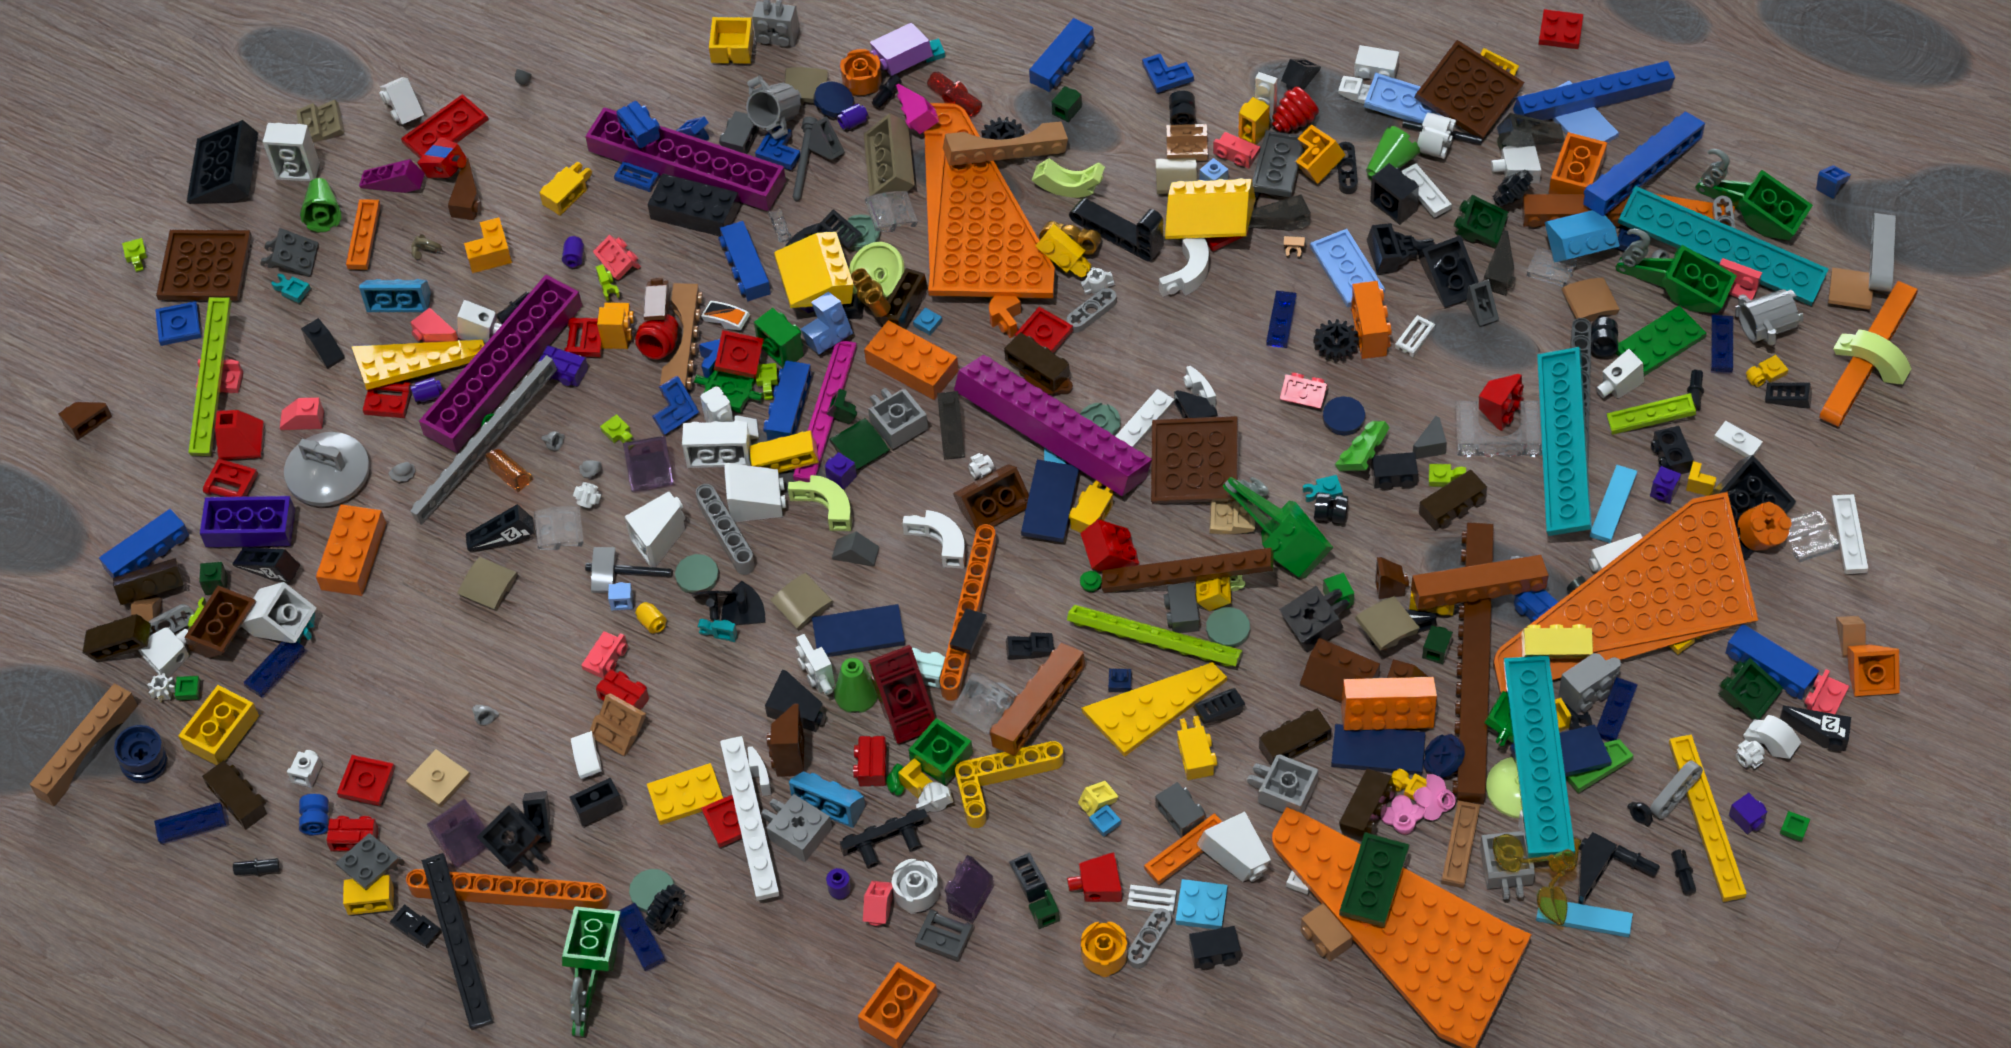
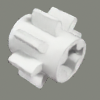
M978 453L970 457L972 462L968 464V468L975 479L978 477L981 479L995 469L988 455L983 456V454Z
M583 482L582 486H576L573 494L576 497L575 499H577L576 503L586 508H592V505H595V503L599 504L601 494L597 491L598 487Z
M165 673L153 676L151 683L147 684L150 689L149 694L151 698L157 696L159 702L170 700L172 694L175 693V682L172 677L167 679Z
M1745 740L1738 745L1739 749H1737L1736 758L1743 767L1752 766L1755 769L1763 763L1762 759H1764L1765 751L1757 741L1748 742Z

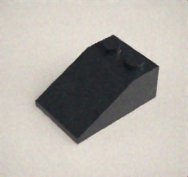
M1461 235L1424 248L1418 253L1425 274L1444 308L1467 300L1468 286L1479 281Z

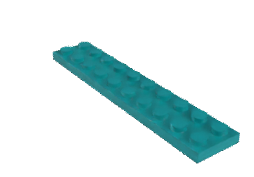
M1637 186L1634 187L1618 220L1619 224L1631 229L1642 230L1650 237L1677 249L1684 245L1718 265L1722 258L1762 272L1761 285L1775 291L1782 289L1786 291L1792 290L1796 294V297L1793 299L1812 306L1829 270L1824 266Z
M1580 347L1537 354L1546 532L1548 536L1590 530L1592 529L1581 350Z
M1549 656L1504 658L1503 664L1528 858L1575 856Z

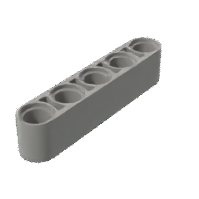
M1874 213L1869 270L1870 290L1891 292L1894 271L1895 215Z
M709 484L700 485L696 489V498L702 514L736 571L742 575L750 574L755 568L750 547L714 487Z

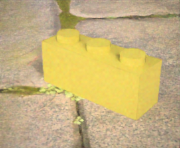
M1559 624L1550 625V628H1541V625H1528L1522 631V657L1549 656V659H1586L1593 654L1592 628H1586V625L1583 624L1572 625V628H1563V625Z

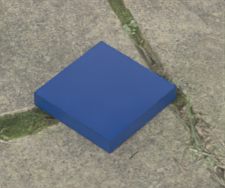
M196 301L155 309L160 346L202 338Z

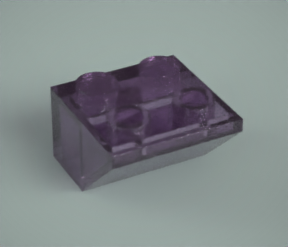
M665 436L623 443L632 492L674 485Z
M465 799L427 823L431 837L456 868L486 848L477 838L485 829V826Z
M967 855L963 862L960 861L957 865L956 875L953 881H948L945 893L948 913L973 924L994 887L993 876L974 858Z

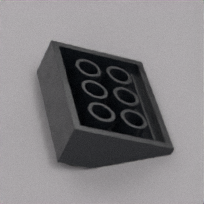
M241 120L197 138L186 202L189 204L228 203L248 197L259 133L244 120Z
M1754 455L1740 460L1710 494L1728 492L1744 560L1748 559L1754 550L1746 547L1740 539L1739 535L1741 533L1740 527H1738L1740 516L1745 511L1766 502H1772L1787 513L1797 502Z

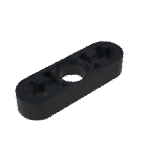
M1341 142L1339 146L1343 152L1347 150L1348 158L1343 157L1337 164L1339 190L1344 194H1353L1356 192L1358 184L1355 147L1350 142ZM1344 165H1349L1352 167V169L1349 171H1345L1341 167ZM1346 178H1350V186H1347Z

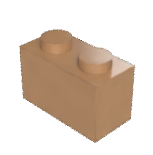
M1324 903L1301 918V933L1307 940L1310 939L1315 944V949L1319 955L1325 956L1329 962L1352 947L1353 936Z

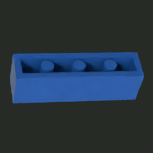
M1073 18L1029 69L1030 83L1048 92L1058 86L1061 78L1070 72L1077 60L1082 58L1084 51L1093 45L1095 40L1093 27Z
M744 221L721 227V236L718 237L721 248H725L727 251L724 252L727 263H732V275L734 279L739 280L737 285L740 294L745 295L747 302L771 294L769 281Z
M786 361L784 368L780 369V382L774 388L775 399L769 405L768 413L770 416L768 420H765L763 431L767 435V441L796 434L812 378L810 364Z
M169 509L107 551L99 559L106 572L114 578L147 567L152 561L165 555L168 550L182 543L189 537V533L185 524Z
M1742 624L1728 641L1725 653L1731 659L1743 663L1751 658L1780 684L1790 696L1797 697L1800 700L1813 687L1819 674L1818 669L1745 624Z

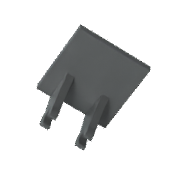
M279 228L277 237L265 243V249L267 250L269 247H272L271 252L273 253L267 258H262L260 264L263 266L267 263V268L278 265L309 277L318 242Z
M369 833L340 858L336 865L362 888L367 890L389 869L397 871L398 863L403 866L404 860L389 850V847L383 845Z

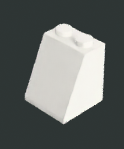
M724 463L727 502L730 516L734 522L783 517L782 508H786L785 495L781 496V491L785 490L784 479L783 477L779 478L778 469Z
M670 492L663 494L625 516L630 540L650 567H656L685 530L684 520L686 518L681 511L683 505L679 498H674Z
M281 582L258 590L253 598L256 600V603L241 627L254 637L296 643L315 612L316 607L285 582Z
M1245 812L1204 830L1197 843L1201 850L1242 882L1249 879L1253 882L1263 876L1262 873L1267 870V865L1271 861Z

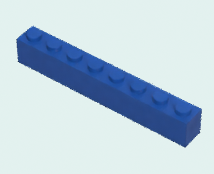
M1664 61L1519 96L1516 99L1513 111L1518 123L1523 122L1524 125L1592 107L1598 108L1668 91L1672 87L1675 76L1669 62Z
M1686 111L1679 117H1675L1669 125L1662 127L1655 136L1652 135L1646 143L1639 145L1630 155H1626L1619 164L1614 165L1605 175L1602 174L1592 185L1589 184L1584 190L1583 205L1604 216L1631 195L1635 186L1641 187L1702 139L1705 122Z

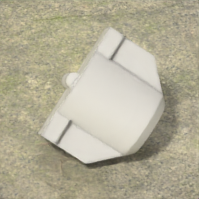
M1095 267L1091 268L1087 278L1081 282L1085 295L1089 293L1096 294L1101 289L1115 285L1112 273L1104 272L1102 269Z
M938 782L928 783L923 788L916 808L918 810L925 809L926 813L943 810L948 804L953 803L950 788Z

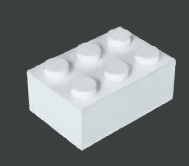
M268 123L263 144L275 179L311 181L315 179L320 162L308 125Z
M714 421L711 423H683L682 447L687 468L724 467V463L751 466L749 449L751 439L747 422Z

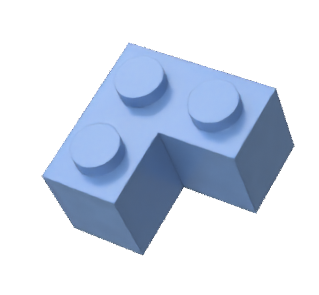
M829 291L811 302L817 319L801 328V332L806 344L817 354H821L853 334L841 301Z

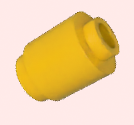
M644 602L637 607L635 611L637 620L650 633H659L665 628L667 619L653 604Z

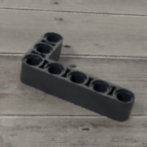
M1086 198L1080 199L1069 212L1070 219L1077 225L1087 230L1097 231L1105 240L1145 261H1152L1164 245L1163 217L1154 209H1149L1137 225Z

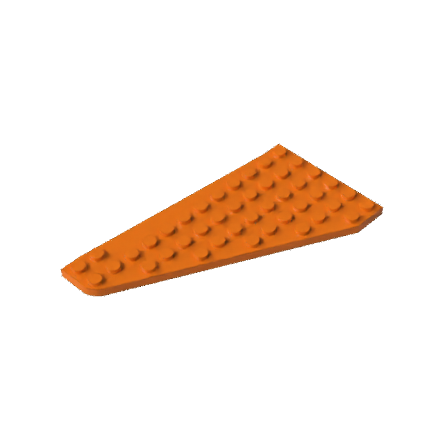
M930 103L936 110L939 122L924 131L930 268L928 295L1053 298L1055 267L1050 258L1035 247L1039 239L995 162L987 161L951 166L947 162L943 150L945 134L966 132L980 137L966 111L957 104Z
M1728 492L1690 500L1530 625H1541V628H1550V625L1556 624L1563 625V628H1572V625L1577 624L1586 625V628H1592L1593 653L1600 654L1605 660H1610L1612 657L1623 660L1734 626L1757 622L1758 616ZM1522 631L1502 645L1494 656L1493 666L1500 694L1503 691L1507 693L1503 664L1504 658L1522 657ZM1550 659L1552 681L1560 679L1563 673L1584 659Z
M1286 807L1272 833V844L1277 854L1321 904L1324 903L1353 936L1352 939L1438 1037L1462 1048H1476L1531 939V934L1507 924L1404 867L1385 927L1339 915L1361 844L1303 813Z

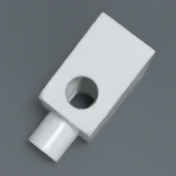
M1534 140L1504 147L1501 159L1491 161L1492 172L1504 171V175L1507 177L1514 172H1522L1525 169L1533 176V181L1530 183H1540L1541 167Z
M464 300L457 316L458 338L464 340H483L486 344L502 324L496 323V313L494 311Z
M1628 349L1604 369L1603 383L1596 387L1598 394L1604 398L1612 393L1615 398H1620L1644 383L1643 362Z
M163 628L149 636L148 647L138 649V651L158 675L165 673L168 679L189 657L184 646L187 644L184 637L188 630L184 629L175 636L169 628Z

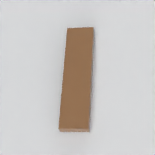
M1459 800L1457 802L1441 884L1464 888L1480 811L1479 804Z

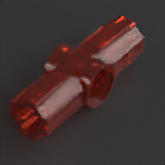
M933 72L930 75L927 86L940 94L945 103L961 106L970 117H975L979 114L982 102L968 93L966 87L961 82H953L940 72Z

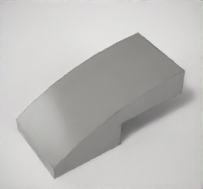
M615 547L593 548L592 593H608L609 584H614Z

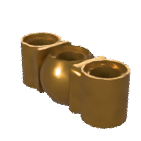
M1055 221L1048 222L1039 234V240H1041L1052 225L1055 224L1085 249L1084 254L1086 255L1093 254L1101 243V235L1095 230L1083 228L1081 231L1074 225L1064 226V224H1059ZM1087 240L1092 241L1094 245L1089 244Z
M864 268L855 270L851 274V278L857 289L859 300L863 304L868 305L876 317L885 316L889 313L891 306L883 295L881 284L873 280Z

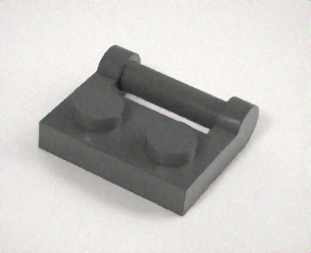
M930 909L915 940V946L958 961L968 938L973 932L974 924L968 922L966 924L939 915L938 911ZM933 924H940L942 926L961 932V934L958 935L949 932L947 930L933 926Z

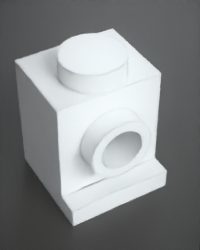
M305 750L304 753L298 752L291 768L287 770L291 783L312 788L322 763L314 751Z

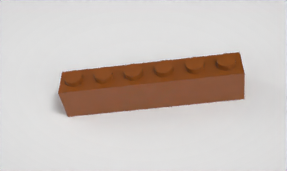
M1524 194L1522 201L1523 227H1546L1545 222L1591 211L1592 209L1583 205L1584 194ZM1630 195L1605 214L1615 227L1624 226L1619 224L1618 220Z
M1535 555L1413 575L1411 591L1417 610L1432 609L1437 606H1450L1461 602H1474L1480 599L1497 598L1510 594L1517 595L1528 591H1540L1546 589L1549 575L1542 555Z
M1061 643L1056 650L1051 652L1049 659L1039 667L1037 674L1027 682L1021 694L1015 697L1014 703L1003 712L1002 718L998 723L992 726L990 730L992 747L1016 756L1085 668L1083 651Z

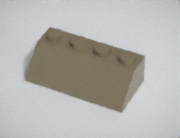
M889 113L864 133L869 195L872 199L902 196L915 186L909 127L905 120Z

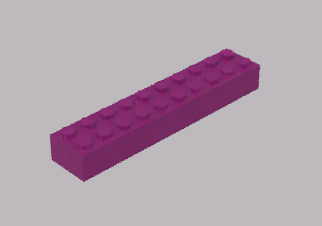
M603 107L585 136L589 152L619 162L624 161L657 172L661 176L662 174H667L738 192L741 203L765 211L770 210L786 183L784 166L660 126L659 139L652 143L649 142L643 148H639L618 123L617 111Z
M545 275L419 420L423 435L457 453L480 427L484 417L492 413L545 351L546 347L551 344L568 324V320L573 318L580 310L582 302L579 291Z
M982 355L958 371L954 391L1119 495H1125L1146 480L1152 462L1151 458L1059 402V400L1046 394L1040 388L1030 384L1024 378L1019 377L1006 367L993 361L990 357Z

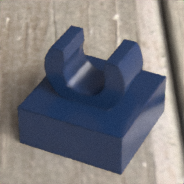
M1109 668L1108 691H1131V669Z

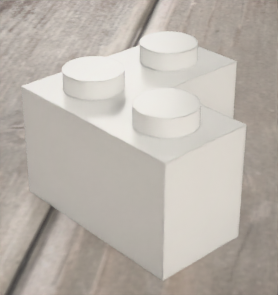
M401 77L380 86V97L383 103L391 105L393 110L390 112L395 122L398 121L399 124H405L424 115L408 78Z

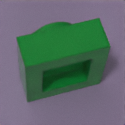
M199 676L176 678V700L199 699L201 681Z
M1788 811L1780 834L1802 842L1810 819Z

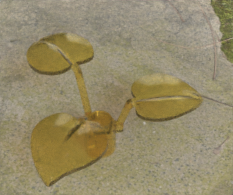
M1503 834L1494 837V856L1498 864L1508 872L1519 871L1521 863L1549 860L1550 869L1558 874L1549 883V888L1542 887L1538 891L1537 904L1540 911L1548 919L1557 925H1563L1567 916V897L1563 889L1554 887V884L1561 876L1565 875V872L1575 869L1578 862L1581 840L1573 837L1575 854L1571 850L1565 849L1554 855L1524 859L1522 858L1524 854L1523 846L1515 836Z

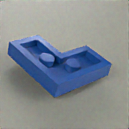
M1161 53L1142 59V65L1156 93L1194 81V75L1187 62L1167 67Z
M778 126V127L774 128V131H776V130H778V129H780V128H782V127H781V126ZM787 129L788 134L777 140L768 132L755 152L756 158L792 170L800 158V150L785 146L792 135L791 130Z
M678 376L659 386L669 405L652 417L661 433L665 435L699 413Z

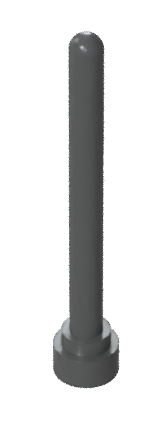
M805 117L802 121L801 128L804 132V138L793 191V200L799 201L801 198L809 155L808 145L813 123L818 121L813 117Z

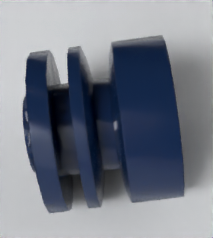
M134 725L126 728L116 738L114 745L115 755L122 773L128 780L135 783H148L156 780L163 774L167 767L168 759L160 735L155 729L147 725Z

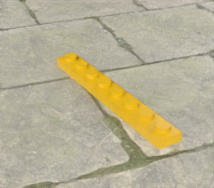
M1692 734L1669 739V746L1678 772L1688 761H1694L1703 769ZM1703 769L1700 778L1686 795L1723 902L1746 898L1747 893Z

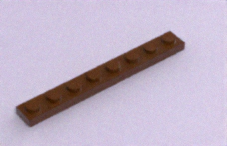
M1272 548L1102 570L1101 589L1104 593L1273 571Z

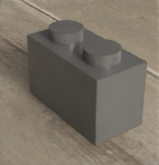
M735 111L732 118L728 119L725 132L720 135L719 144L723 147L748 154L759 131V127L754 125L748 118V114Z
M1194 582L1167 585V594H1164V605L1169 607L1170 611L1166 613L1167 626H1172V631L1177 633L1199 631Z
M1178 782L1155 796V807L1181 838L1204 821V809L1200 804H1195L1186 787L1182 788Z

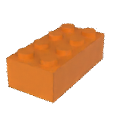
M889 320L864 349L866 364L933 400H936L958 373L957 356Z
M340 504L316 574L321 590L363 596L386 527L382 510Z
M1434 677L1344 679L1341 705L1343 729L1434 728L1437 700Z

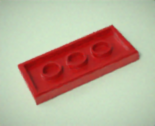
M462 94L403 136L401 141L421 159L440 137L458 143L489 119L481 109Z

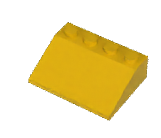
M1252 179L1172 182L1168 194L1165 239L1246 236L1256 199Z
M836 232L815 233L774 252L790 308L812 307L811 302L828 291L839 299L842 304L852 303L854 284Z

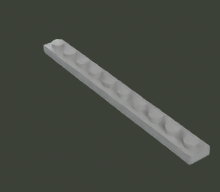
M546 355L542 361L536 364L535 369L522 380L521 385L495 411L494 416L483 424L480 432L469 440L466 448L456 455L452 464L442 471L437 481L428 487L420 500L414 503L410 512L415 521L421 525L426 521L557 371L552 358Z

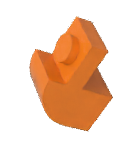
M994 296L989 304L990 324L992 328L998 325L1002 333L1006 332L1010 338L1014 337L1017 332V323L1013 317L1021 313V302L1017 296Z

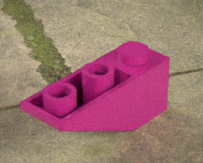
M900 84L896 85L898 90L897 97L903 105L901 109L907 117L905 122L911 130L915 129L921 134L939 122L935 108L924 97Z

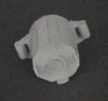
M760 75L749 80L747 84L750 97H748L746 105L748 118L754 125L762 129L766 128V131L772 134L775 140L788 134L786 122L797 116L801 105L800 99L802 97L798 89L795 90L792 85L785 82L769 86ZM761 84V87L754 89L755 86ZM781 125L782 128L774 131V128Z
M1782 289L1754 300H1750L1746 295L1739 296V305L1736 306L1735 316H1739L1742 329L1750 341L1754 343L1763 339L1769 345L1776 344V334L1796 328L1798 323L1803 322V313L1798 314L1795 301L1793 300L1796 294L1792 290L1786 291Z

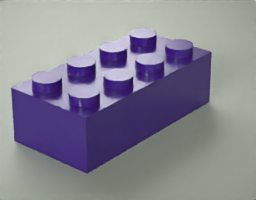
M290 496L205 497L200 536L205 547L291 546L295 507Z

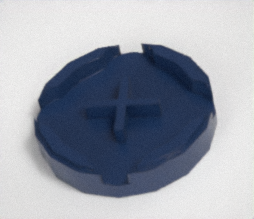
M835 81L821 83L816 88L813 97L815 106L821 109L820 112L830 117H837L841 111L851 107L854 101L850 90L843 84Z
M1341 396L1328 401L1324 407L1322 418L1324 425L1331 429V432L1337 435H1351L1364 425L1365 410L1356 399Z
M1442 734L1434 738L1424 752L1426 756L1425 760L1423 759V765L1426 771L1440 778L1454 773L1461 765L1465 755V747L1462 741L1453 734L1445 736Z

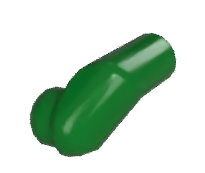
M895 764L886 778L888 790L896 796H900L905 790L904 786L900 784L898 774L904 768L900 764Z

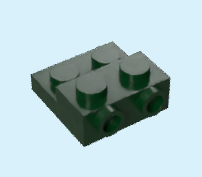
M1473 194L1467 201L1463 200L1459 207V211L1462 214L1457 217L1453 226L1457 228L1455 234L1461 235L1462 238L1472 243L1478 239L1495 248L1499 244L1508 212Z
M1749 658L1743 663L1739 661L1731 669L1734 674L1723 679L1719 684V687L1722 689L1718 694L1734 709L1739 707L1753 720H1759L1782 691L1783 687Z

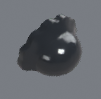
M1642 802L1628 804L1627 807L1635 821L1644 823L1646 826L1651 824L1653 818L1648 805Z

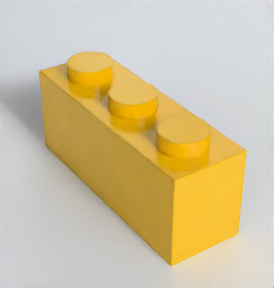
M811 430L749 446L752 466L778 469V473L819 463L817 445Z

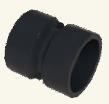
M1185 90L1172 93L1169 97L1170 124L1194 125L1196 115L1195 96L1193 93Z
M1609 317L1597 318L1591 324V350L1597 356L1609 357L1618 350V324Z
M1318 492L1314 520L1327 521L1331 519L1333 523L1344 524L1349 497L1343 495L1331 497L1330 493Z

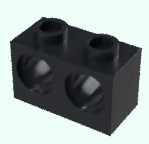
M1675 426L1654 431L1651 448L1653 453H1657L1659 467L1662 466L1680 474L1689 473L1694 458L1680 427Z

